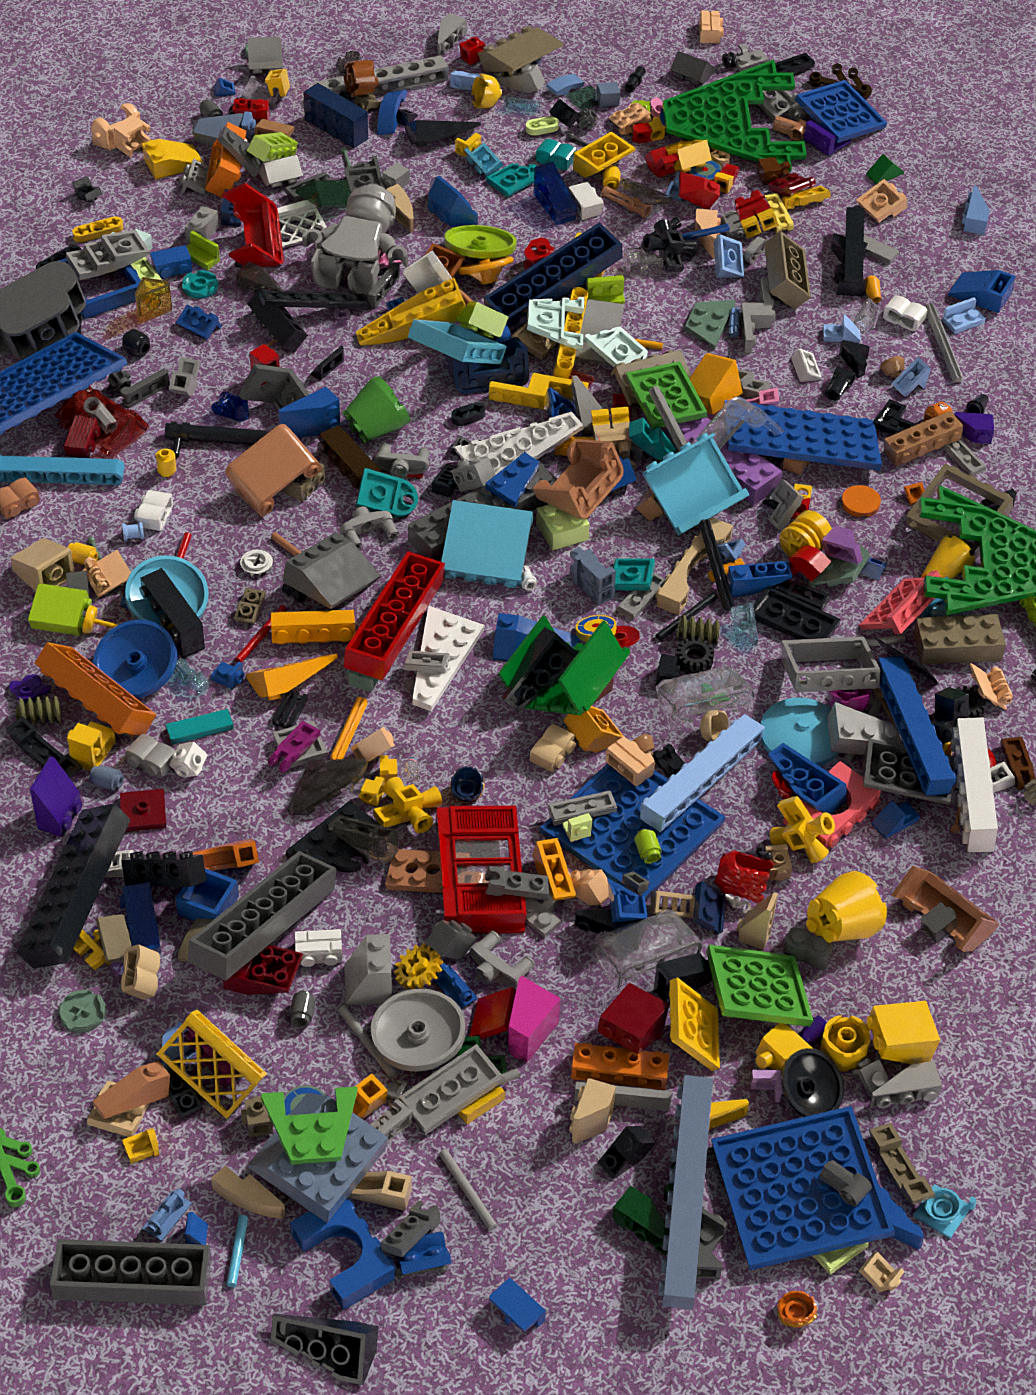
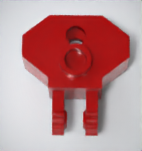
M540 237L530 241L524 250L526 260L523 265L525 270L554 252V247H551L548 239Z

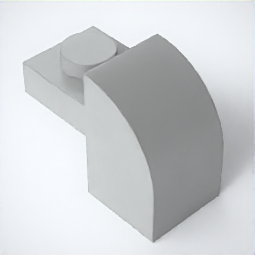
M180 358L178 371H173L169 390L172 393L187 396L194 394L198 384L196 380L200 361Z

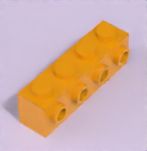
M354 610L271 613L272 644L348 642L355 634Z

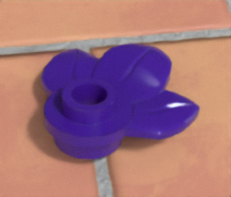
M30 674L25 676L22 681H11L9 690L11 693L16 694L18 700L22 698L24 704L27 703L28 697H31L34 703L37 696L50 692L51 685L42 684L39 675Z

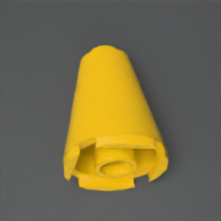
M946 535L939 543L921 578H924L931 571H938L941 578L948 577L952 579L962 573L964 565L972 566L975 563V556L971 557L969 553L971 549L963 540L956 536L949 538Z

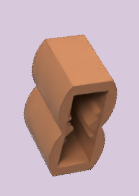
M27 478L18 479L9 487L0 489V513L6 519L15 517L23 510L33 508L40 502L37 489Z

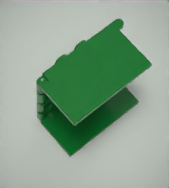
M542 615L499 671L498 675L507 689L531 643L541 630L546 627L555 632L546 616ZM602 620L585 645L577 643L575 647H572L578 654L561 677L554 683V686L550 689L546 688L538 694L534 701L523 709L582 715L584 711L590 709L629 656L630 649L620 647L607 622Z

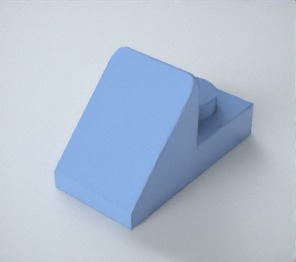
M843 314L842 325L823 324V341L841 342L846 340L860 343V328Z
M917 357L891 384L906 397L918 384L923 389L926 387L931 368Z

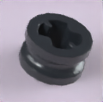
M733 52L722 55L723 65L727 69L731 68V66H736L737 59Z

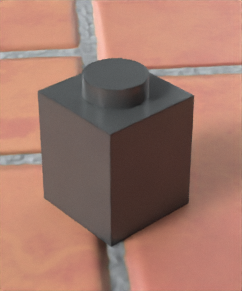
M940 902L920 919L921 928L937 943L957 927V915L951 907L948 906L946 908Z

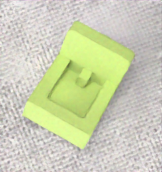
M589 813L568 819L567 822L563 823V828L570 842L591 836L592 818Z

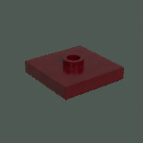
M164 789L120 793L121 810L130 819L126 832L167 828Z

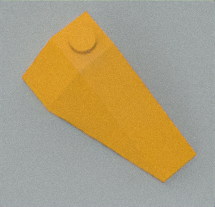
M324 655L302 660L301 663L284 664L283 667L266 668L246 673L245 675L260 698L268 697V700L281 698L280 694L289 692L336 660L338 655Z

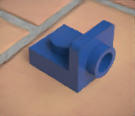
M221 662L211 674V680L233 689L244 678L243 663L238 662L235 666Z

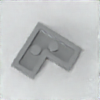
M781 479L771 494L779 504L769 518V521L776 528L783 530L790 522L796 509L801 505L804 497L787 481Z

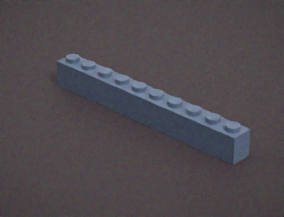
M684 1075L683 1084H678L677 1098L681 1099V1105L676 1104L675 1119L679 1120V1126L674 1125L673 1140L677 1141V1147H672L671 1162H675V1169L670 1168L669 1183L673 1184V1191L668 1190L667 1205L671 1206V1213L666 1212L665 1228H669V1235H664L662 1249L667 1251V1258L662 1257L660 1273H665V1280L659 1282L658 1296L663 1297V1307L693 1310L713 1078Z

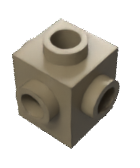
M261 1096L244 1100L245 1109L241 1110L242 1123L248 1125L249 1137L273 1134V1124H271L268 1112L261 1102Z

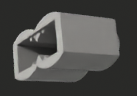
M141 734L126 750L128 763L132 767L145 769L150 776L163 778L172 768L169 764L175 750L146 734Z

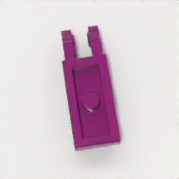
M302 721L277 746V750L268 760V765L275 766L281 760V757L284 756L286 758L279 765V771L282 773L286 772L292 763L321 735V731Z

